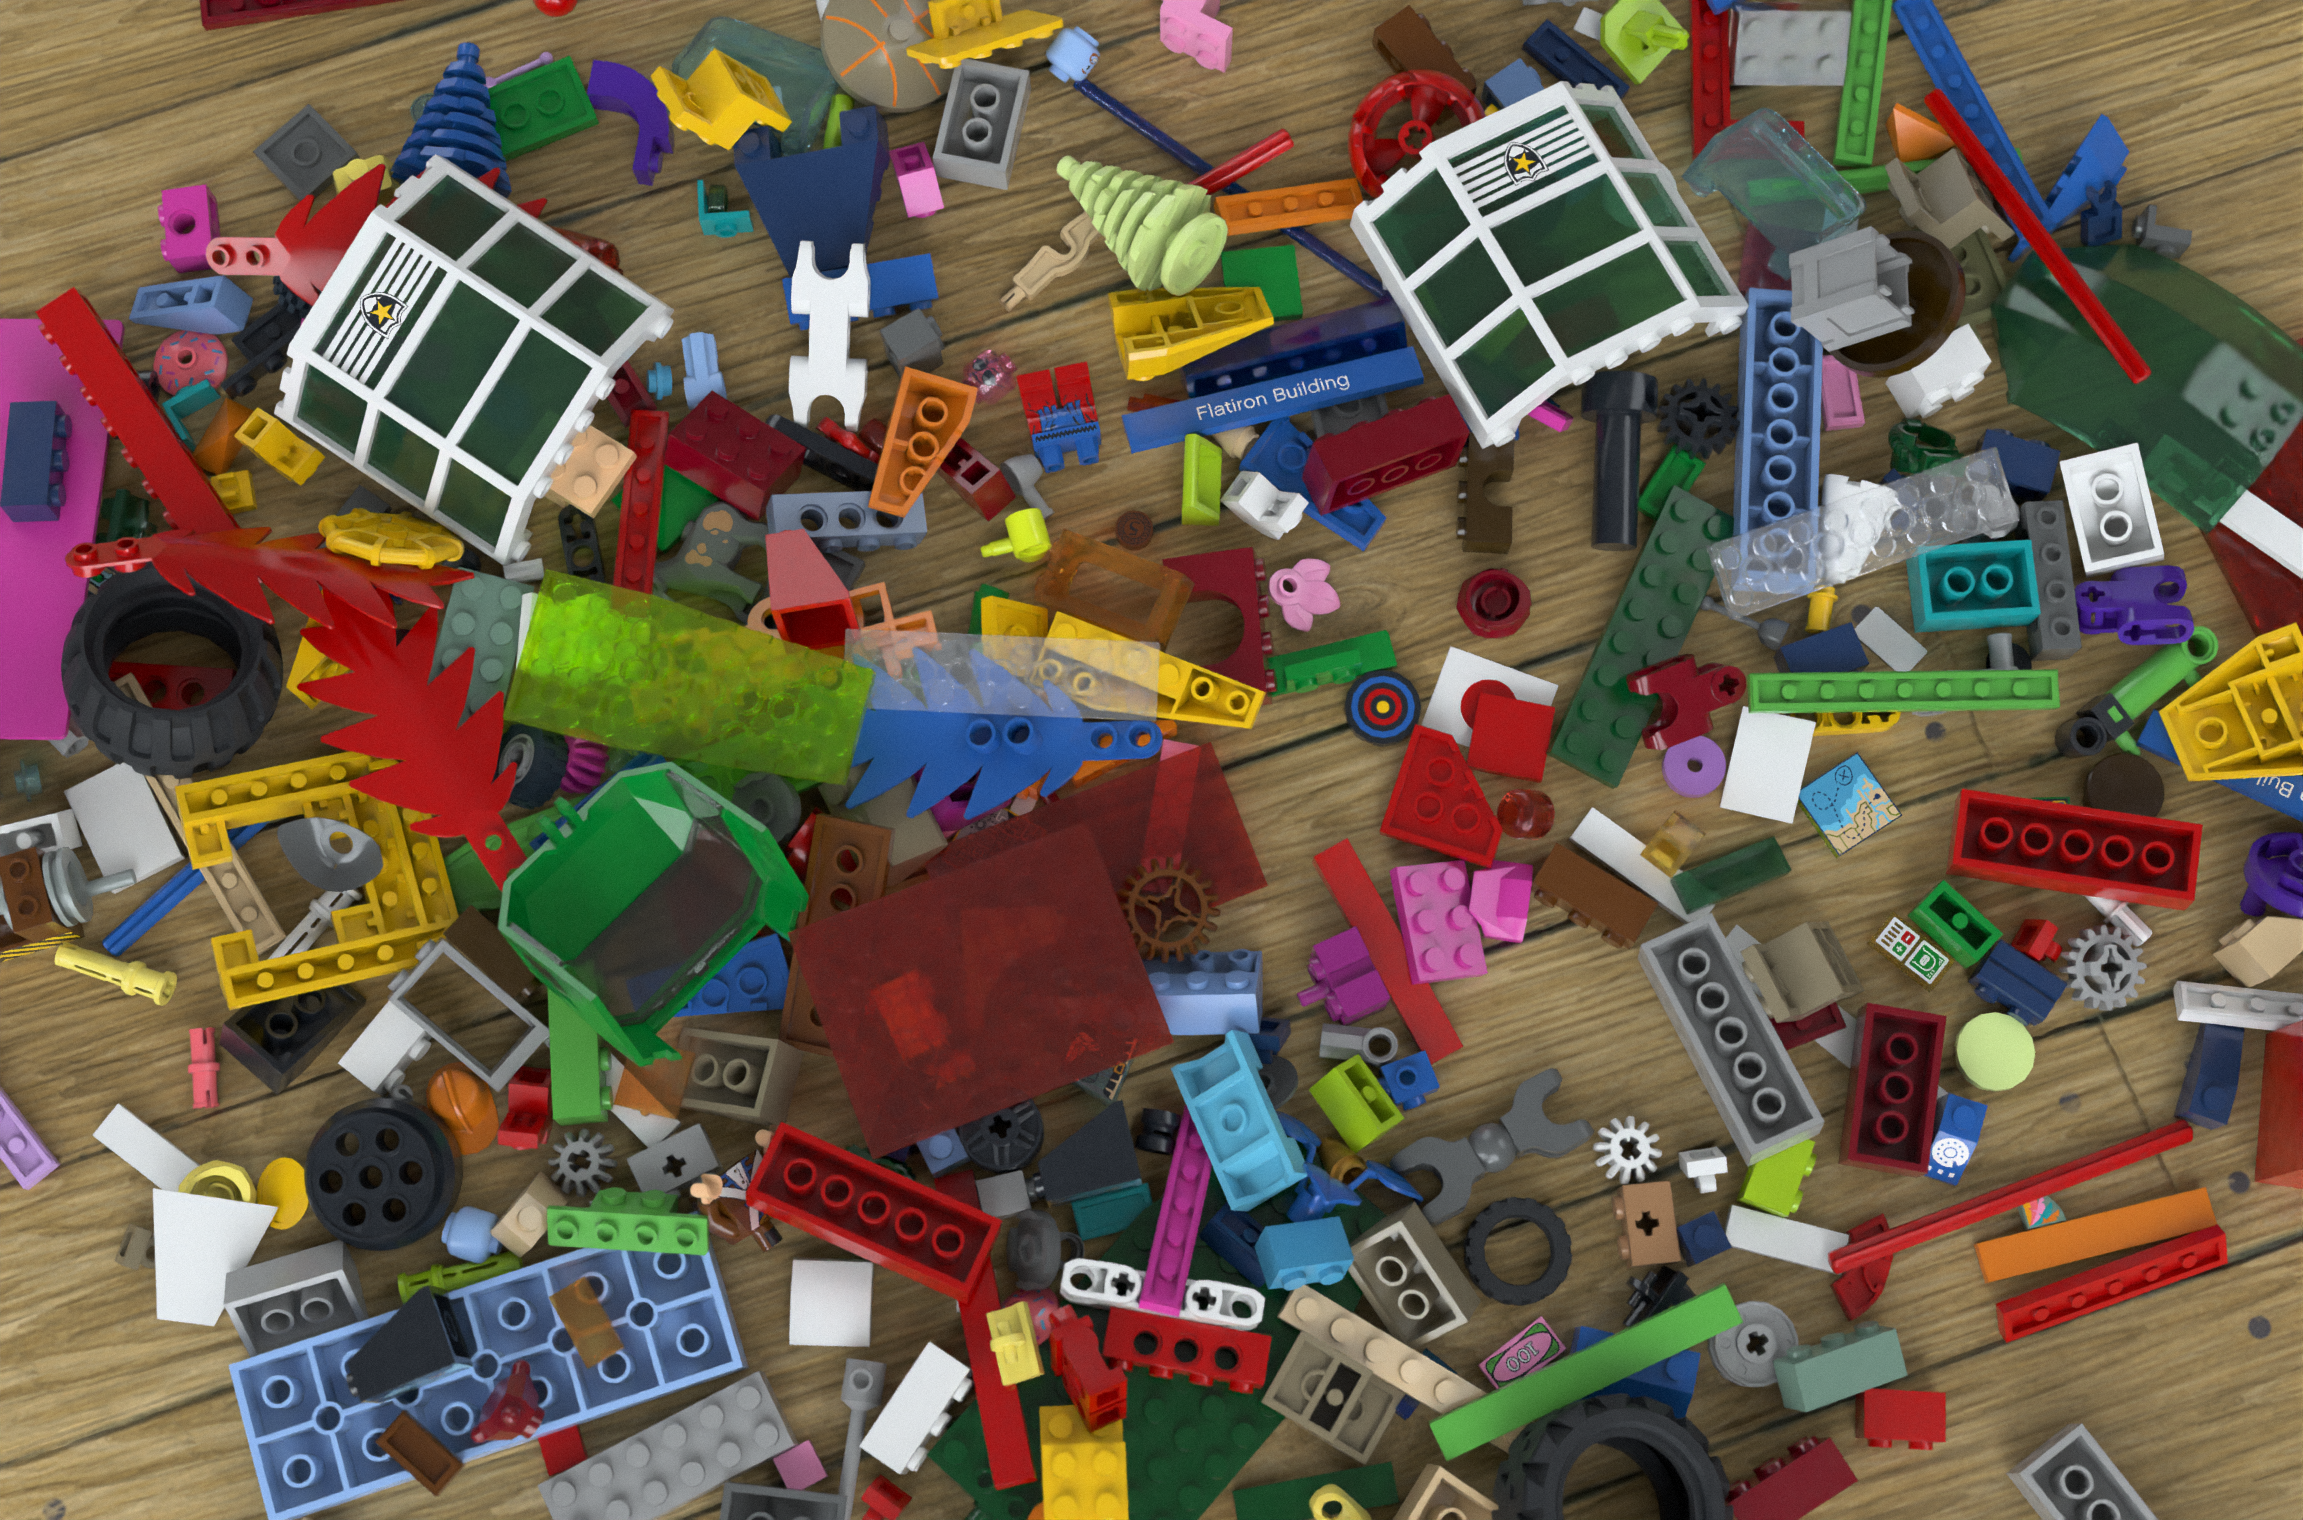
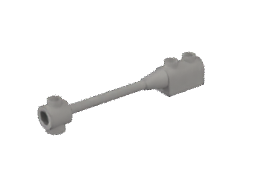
M849 1358L846 1361L841 1400L851 1408L838 1491V1495L848 1496L845 1520H851L862 1449L859 1446L863 1441L867 1411L881 1405L887 1366L884 1363Z

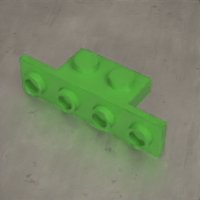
M612 1187L599 1190L589 1208L549 1205L547 1208L548 1243L551 1246L706 1255L709 1251V1218L705 1215L677 1213L678 1195L665 1194L660 1190H648L643 1193L626 1192L622 1188Z

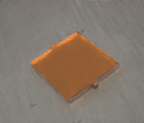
M674 1048L683 1059L669 1061L666 1057L654 1059L652 1065L641 1067L627 1057L614 1105L640 1111L644 1117L653 1114L677 1120L696 1053Z

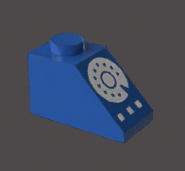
M1951 1093L1937 1099L1928 1173L1923 1176L1953 1186L1958 1184L1978 1143L1987 1105Z

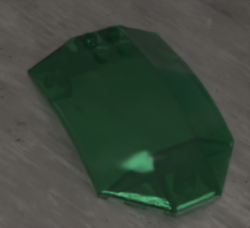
M2134 244L2060 248L2149 366L2151 375L2141 383L2134 384L2037 253L2032 250L1990 304L1992 319L1996 318L1999 339L1997 340L2001 369H2005L2009 390L2006 392L2008 405L2010 403L2015 404L2051 422L2099 452L2138 443L2148 488L2203 532L2209 533L2267 468L2303 418V346L2260 312L2228 290L2199 273L2155 252Z

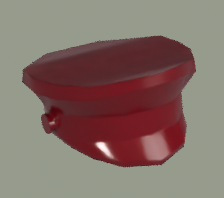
M1490 568L1463 581L1456 609L1473 635L1486 639H1500L1514 635L1525 623L1530 615V607L1532 606L1531 594L1525 583L1509 573L1507 569L1500 568L1498 570Z

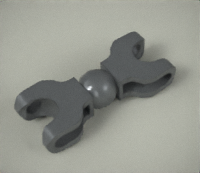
M1550 1068L1521 1083L1515 1093L1511 1111L1500 1117L1498 1124L1486 1123L1478 1126L1471 1132L1468 1140L1464 1137L1456 1142H1446L1436 1137H1424L1393 1156L1389 1165L1392 1170L1400 1175L1406 1176L1416 1171L1425 1170L1432 1172L1440 1180L1441 1193L1433 1201L1426 1204L1422 1210L1423 1215L1432 1228L1464 1211L1468 1204L1473 1184L1483 1179L1485 1172L1496 1173L1503 1171L1513 1163L1516 1156L1519 1159L1529 1153L1538 1154L1545 1158L1558 1159L1583 1145L1592 1137L1595 1131L1586 1120L1579 1119L1573 1123L1558 1125L1552 1123L1544 1115L1542 1103L1550 1095L1557 1092L1561 1086L1562 1077L1557 1069Z

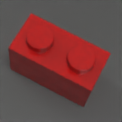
M1873 1388L1856 1394L1855 1438L1867 1439V1447L1892 1448V1440L1908 1441V1449L1933 1450V1443L1946 1442V1393Z

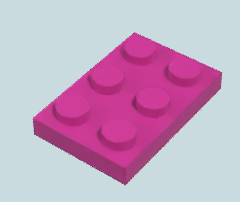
M1465 860L1401 866L1390 870L1412 985L1481 977L1487 974L1488 971L1476 918L1469 913L1471 889Z

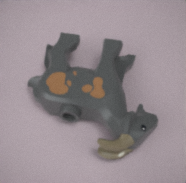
M719 501L705 507L696 522L690 520L685 526L681 536V540L684 543L677 556L664 562L656 563L651 616H657L666 606L677 605L674 599L667 596L668 589L715 599L730 607L736 617L743 624H746L751 609L756 605L753 602L761 594L764 587L762 584L737 574L733 570L741 558L743 549L758 544L766 550L765 535L769 534L768 523L750 521L747 519V514L726 501Z

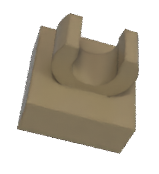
M129 1223L114 1261L138 1270L140 1264L147 1268L155 1269V1261L148 1260L146 1257L147 1249L155 1245L154 1237H151L153 1232Z

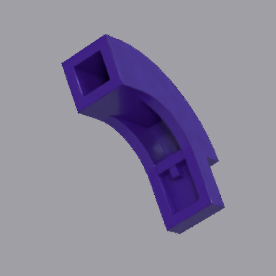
M593 60L587 90L591 105L596 110L625 114L639 125V136L632 169L638 184L653 186L655 173H660L662 169V152L674 154V132L666 106L656 94L658 91L653 84L637 71L618 63Z

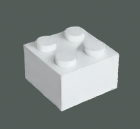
M1966 324L1954 330L1945 343L1926 361L1909 371L1890 376L1885 383L1906 418H1914L1918 415H1921L1922 418H1927L1943 407L1941 403L1951 398L1957 402L1975 391L1973 386L1985 378L1983 373L1992 361L1970 325Z

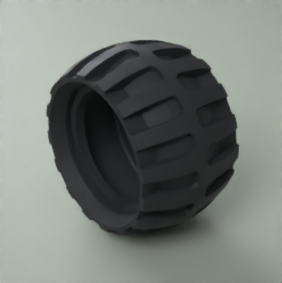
M149 561L140 570L122 575L118 572L107 579L98 588L97 595L91 594L78 609L73 618L71 629L66 636L62 652L61 676L63 690L71 714L80 730L110 760L119 765L124 762L130 765L136 773L155 777V774L174 775V779L191 778L193 773L208 769L210 772H213L228 765L236 753L240 755L245 753L260 738L265 725L274 715L281 694L283 682L281 647L273 624H269L235 607L187 574L195 589V595L189 596L170 584L159 574L152 561ZM176 631L208 638L229 654L238 669L233 680L223 692L205 704L181 710L151 708L129 698L108 675L113 661L131 643L154 633Z

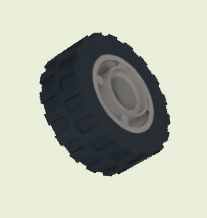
M527 719V721L520 720L517 724L511 725L508 728L509 730L502 735L497 769L492 783L511 762H515L517 764L515 783L508 803L532 810L534 807L543 806L547 800L549 801L553 797L554 792L559 789L561 780L566 773L565 769L569 757L567 755L568 744L565 743L564 735L559 733L558 730L531 719Z

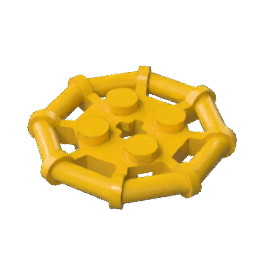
M354 508L349 514L341 516L327 515L318 525L319 532L326 538V546L330 551L336 554L345 552L369 560L371 565L378 567L381 563L418 565L420 569H431L435 563L441 561L459 560L465 551L462 541L455 538L456 534L440 523H431L412 517V513L403 511L401 514L369 512L364 508Z

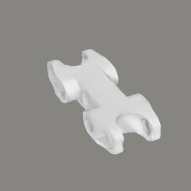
M800 241L798 260L792 276L791 309L793 314L810 315L809 356L791 355L789 395L793 407L794 423L804 428H808L810 409L814 399L820 395H830L837 398L844 407L846 431L857 432L859 430L861 412L867 395L868 361L867 359L850 358L851 317H869L871 279L866 263L865 244H852L848 270L840 278L833 279L821 274L816 267L814 241Z
M1074 1259L1065 1263L1060 1294L1070 1303L1110 1310L1112 1306L1247 1332L1255 1329L1257 1324L1262 1321L1265 1298L1254 1289L1210 1280L1195 1281L1187 1279L1179 1317L1138 1308L1146 1275L1144 1271L1134 1270L1125 1265L1087 1259ZM1076 1274H1085L1091 1279L1092 1286L1085 1291L1079 1290L1072 1286L1070 1279ZM1118 1282L1127 1284L1126 1289L1128 1290L1124 1296L1117 1295V1288L1115 1287ZM1197 1297H1206L1205 1303L1209 1305L1205 1310L1198 1309ZM1239 1301L1248 1305L1251 1310V1317L1242 1319L1235 1316L1232 1311V1303Z

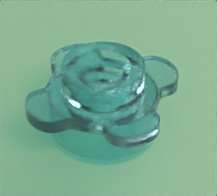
M21 759V770L13 771L17 793H26L27 801L32 802L31 795L43 793L37 763L25 765L24 759Z

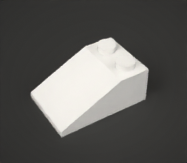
M2138 443L2060 461L2086 578L2115 572L2122 568L2137 567L2164 560L2163 546Z

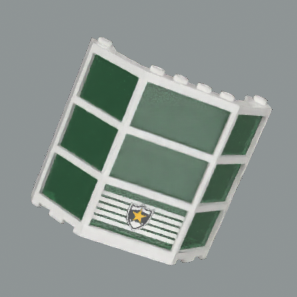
M1560 81L1428 144L1419 152L1422 160L1407 172L1406 168H1401L1382 184L1381 187L1384 193L1370 202L1364 200L1353 211L1350 223L1352 230L1482 449L1492 444L1499 447L1511 441L1516 436L1515 432L1521 419L1560 388L1572 382L1574 385H1580L1595 375L1594 371L1604 366H1607L1608 369L1615 368L1626 361L1629 354L1639 349L1642 353L1656 347L1661 342V338L1671 333L1674 336H1679L1690 330L1694 323L1709 322L1705 330L1708 337L1720 331L1723 335L1728 334L1742 324L1741 319L1749 307L1612 86L1605 85L1599 91L1594 84L1579 83L1575 88H1572L1569 82Z
M435 154L427 161V168L420 179L412 175L395 190L394 196L398 198L388 208L380 204L371 212L289 344L287 355L293 358L292 368H285L281 379L280 390L286 393L282 401L276 404L274 414L502 565L515 563V561L519 563L525 558L531 548V543L528 541L533 533L525 528L535 499L537 497L541 499L545 496L553 483V479L550 476L557 465H564L574 450V446L571 445L573 439L578 432L583 433L590 426L595 416L591 411L599 398L601 400L606 399L612 391L616 382L612 378L617 370L646 340L655 342L657 337L662 339L667 334L673 324V319L670 317L674 309L446 158Z

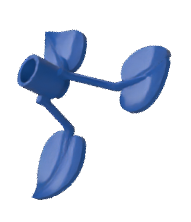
M1276 1111L1285 1134L1302 1142L1307 1150L1306 1160L1302 1167L1308 1176L1299 1181L1294 1190L1298 1193V1196L1286 1213L1293 1222L1321 1219L1325 1212L1331 1213L1337 1203L1359 1206L1362 1200L1353 1190L1368 1178L1380 1180L1385 1186L1412 1197L1417 1206L1424 1200L1419 1192L1402 1175L1392 1170V1168L1373 1160H1367L1365 1164L1368 1169L1363 1171L1348 1185L1336 1178H1332L1326 1171L1312 1164L1316 1146H1320L1322 1143L1319 1137L1299 1119L1284 1112ZM1308 1177H1309L1310 1180H1311V1183H1310V1185L1307 1187L1306 1184H1307Z

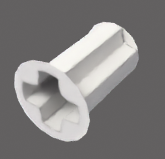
M542 558L503 565L505 579L520 583L546 580Z

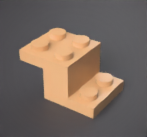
M550 409L547 411L506 470L509 475L519 481L523 479L561 419V416ZM590 425L585 432H578L573 439L571 445L574 446V450L566 463L562 466L557 465L550 476L553 479V483L545 497L562 508L568 507L571 504L594 519L637 456L632 450Z

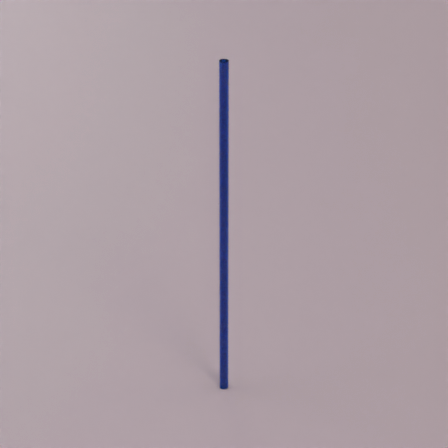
M1086 78L1082 81L1074 82V89L1200 176L1215 168ZM1233 182L1221 189L1228 195L1250 193V191L1237 182ZM1301 226L1279 229L1402 314L1389 290H1383V283ZM1428 315L1444 343L1448 347L1455 343L1456 340L1453 334L1444 325ZM1470 348L1461 354L1525 390L1531 386L1496 361L1490 367ZM1550 398L1545 400L1558 408L1561 407Z

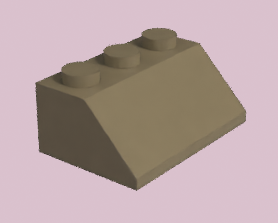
M870 760L851 769L834 774L820 785L818 789L831 815L896 829L887 886H897L948 846V843L930 808L914 818L906 816L918 785L914 775L877 798L853 809L846 808L845 804L872 762ZM848 849L856 866L858 867L859 858L854 851Z
M1415 1201L1384 1217L1349 1244L1354 1256V1260L1348 1269L1349 1273L1392 1337L1412 1349L1468 1322L1481 1302Z

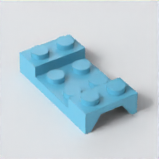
M1231 1030L1226 1033L1225 1044L1201 1059L1175 1065L1171 1068V1071L1231 1210L1248 1212L1308 1175L1302 1167L1305 1160L1295 1138L1286 1136L1258 1071L1263 1066L1249 1034Z

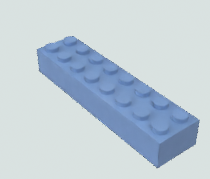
M1749 288L1744 297L1749 307L1741 319L1737 393L1739 411L1737 412V420L1740 421V425L1736 430L1734 532L1732 536L1730 589L1806 595L1815 584L1823 346L1822 342L1802 326L1798 327L1791 322L1792 291Z

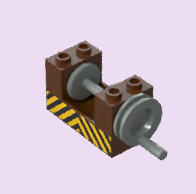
M32 847L1 856L0 963L61 945L63 942L84 938L82 923L92 919V896L137 883L133 869L88 881L79 859L69 847L59 848L57 852H44L37 847Z

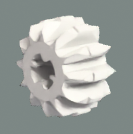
M1633 1116L1626 1118L1624 1128L1621 1122L1614 1118L1610 1121L1612 1132L1606 1128H1601L1598 1131L1600 1138L1607 1143L1598 1142L1593 1144L1594 1151L1605 1153V1156L1595 1161L1596 1166L1600 1167L1609 1163L1611 1167L1607 1170L1605 1177L1611 1179L1620 1171V1183L1623 1185L1629 1183L1631 1174L1640 1183L1645 1180L1643 1169L1650 1173L1655 1172L1657 1169L1655 1163L1648 1158H1659L1662 1156L1661 1150L1650 1148L1651 1144L1659 1140L1658 1134H1653L1647 1138L1644 1135L1649 1128V1123L1646 1121L1636 1130L1634 1129L1635 1120ZM1620 1141L1622 1145L1627 1142H1631L1634 1145L1631 1152L1635 1155V1158L1632 1155L1627 1159L1621 1156L1623 1148L1619 1145Z

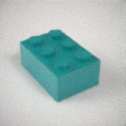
M2031 540L1916 547L1906 559L1915 633L2028 626L2041 614Z

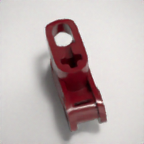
M1682 654L1634 671L1626 677L1630 692H1636L1645 696L1658 693L1662 699L1663 709L1661 716L1656 722L1643 728L1641 732L1645 748L1654 750L1670 748L1713 730L1714 726L1710 712L1740 700L1747 686L1746 677L1738 667L1716 662L1706 663L1697 667L1693 654Z

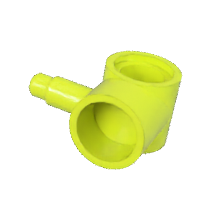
M1030 508L1009 515L1005 519L1009 537L992 541L987 545L981 546L980 549L984 558L1013 552L1015 557L1023 562H1036L1040 560L1052 547L1041 509Z

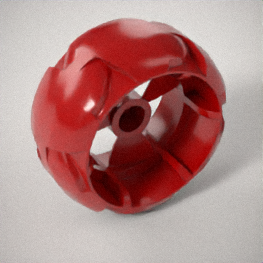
M1413 69L1383 79L1362 98L1353 114L1348 132V154L1356 178L1374 199L1384 193L1381 185L1390 178L1385 172L1396 165L1406 154L1413 159L1422 160L1419 152L1428 144L1436 141L1435 135L1430 128L1441 115L1445 105L1456 114L1462 128L1486 117L1475 95L1463 83L1439 71ZM1401 101L1404 103L1410 101L1414 120L1402 126L1398 140L1377 139V127L1387 111ZM1419 132L1422 135L1424 132L1427 137L1422 139L1423 146L1416 149L1411 144L1409 147L1408 141L1412 139V134ZM1490 146L1450 165L1452 168L1458 167L1489 152ZM1488 159L1458 173L1457 176L1460 177L1487 164ZM1436 171L1432 175L1438 182L1437 184L1433 183L1428 187L1414 188L1394 205L1393 210L1409 215L1433 214L1456 205L1457 201L1439 171ZM1484 172L1462 182L1463 186L1481 178Z

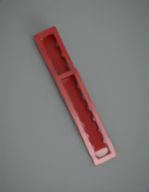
M1348 838L1315 855L1312 864L1350 929L1355 926L1357 927L1370 954L1369 957L1387 989L1390 1001L1419 1051L1425 1050L1431 1065L1463 1048L1459 1037L1428 983L1412 985L1403 937Z

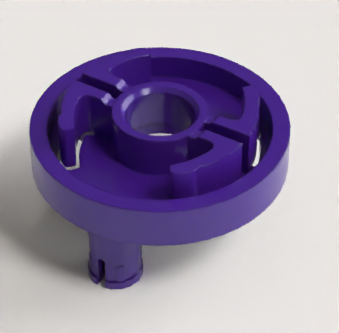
M2276 832L2264 835L2252 844L2244 863L2243 872L2248 886L2243 899L2240 901V909L2250 916L2259 917L2265 913L2268 903L2284 913L2303 919V833ZM2278 855H2286V856L2275 857V858H2272V859H2270V860L2267 859V858H2271V857L2278 856Z

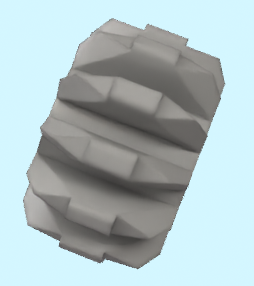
M584 1128L579 1132L578 1141L571 1132L565 1133L564 1136L568 1145L566 1147L559 1143L553 1145V1149L561 1153L560 1158L553 1157L548 1159L550 1166L560 1167L551 1175V1179L555 1182L564 1180L561 1190L565 1193L571 1192L575 1187L576 1195L578 1197H585L589 1185L593 1193L597 1194L601 1190V1186L598 1183L600 1178L608 1183H611L613 1180L611 1175L605 1173V1169L617 1167L618 1162L613 1159H605V1157L613 1153L615 1150L614 1146L611 1144L601 1146L604 1141V1135L598 1132L590 1139L589 1130ZM579 1156L591 1162L587 1170L580 1168L576 1172V1169L580 1167L575 1164Z

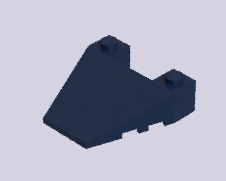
M875 105L839 112L842 146L782 157L781 144L769 126L747 129L733 145L735 167L790 277L793 276L796 268L800 241H814L815 263L819 272L848 268L850 250L853 243L865 244V251L867 253L874 225L872 218L876 202L880 201L882 193L880 186L884 170L888 169L890 161L888 127Z

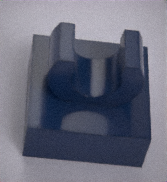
M1262 1017L1260 1032L1248 1033L1262 1064H1272V1055H1278V1051L1281 1050L1291 1034L1289 1019Z

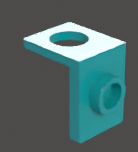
M697 180L699 222L704 235L729 238L736 236L737 233L754 232V225L749 211L709 213L708 192L704 181Z
M207 379L196 385L181 388L177 391L175 397L162 403L180 438L192 452H194L197 446L181 419L221 398L218 391Z

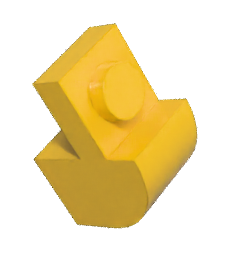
M258 407L234 435L239 442L264 463L290 482L294 481L300 486L316 472L317 467L325 458L316 448L295 436L278 419Z

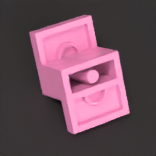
M1162 0L1164 2L1160 7V41L1175 53L1184 52L1194 57L1200 65L1207 69L1216 68L1225 72L1231 62L1233 28L1214 19L1220 9V0Z

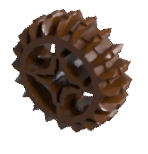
M1167 857L1166 869H1160L1156 858L1151 859L1152 872L1150 873L1146 871L1143 865H1138L1136 870L1141 879L1137 881L1133 876L1127 875L1125 882L1132 887V890L1119 888L1117 891V895L1126 899L1127 904L1117 903L1114 905V911L1126 913V917L1116 920V926L1124 927L1129 925L1130 930L1122 935L1123 941H1129L1135 936L1138 941L1134 944L1132 951L1138 953L1142 946L1146 945L1149 947L1146 954V959L1149 961L1153 959L1155 950L1162 951L1161 963L1163 964L1168 963L1170 951H1174L1176 960L1182 962L1184 960L1182 949L1187 947L1192 956L1197 955L1199 951L1194 941L1198 940L1201 944L1207 946L1210 939L1202 933L1203 929L1209 932H1216L1218 927L1215 923L1207 921L1208 917L1220 916V909L1208 908L1209 903L1218 901V894L1205 895L1204 892L1212 886L1213 882L1211 879H1207L1199 884L1196 881L1202 873V869L1199 867L1193 871L1191 876L1186 874L1185 872L1189 864L1187 860L1181 862L1179 870L1173 869V857ZM1172 879L1169 890L1163 896L1154 897L1140 894L1145 886L1154 881ZM1183 884L1189 887L1195 894L1199 904V916L1191 913L1190 910L1184 908L1180 903L1179 897ZM1175 892L1173 910L1178 912V915L1175 918L1170 915L1169 920H1165L1163 928L1160 929L1162 911L1157 909L1156 906L1160 902L1164 906L1165 900L1169 901L1171 893ZM1134 905L1143 907L1144 910L1153 915L1155 927L1151 937L1137 923ZM1178 923L1185 926L1188 924L1195 927L1183 939L1173 942L1162 941L1165 931L1172 924Z

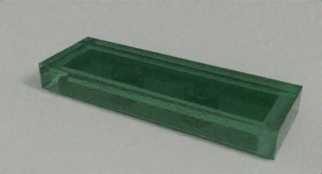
M1773 836L1675 875L1671 878L1670 883L1686 914L1689 915L1786 876L1792 869Z

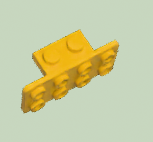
M932 0L928 2L934 38L908 46L906 51L907 56L920 59V63L939 64V67L942 69L955 68L962 64L961 60L969 57L979 59L991 56L993 49L1000 47L1005 49L1015 48L1023 45V40L1030 37L1040 39L1052 36L1053 30L1064 26L1063 18L1032 10H1020L1002 16L1000 0Z

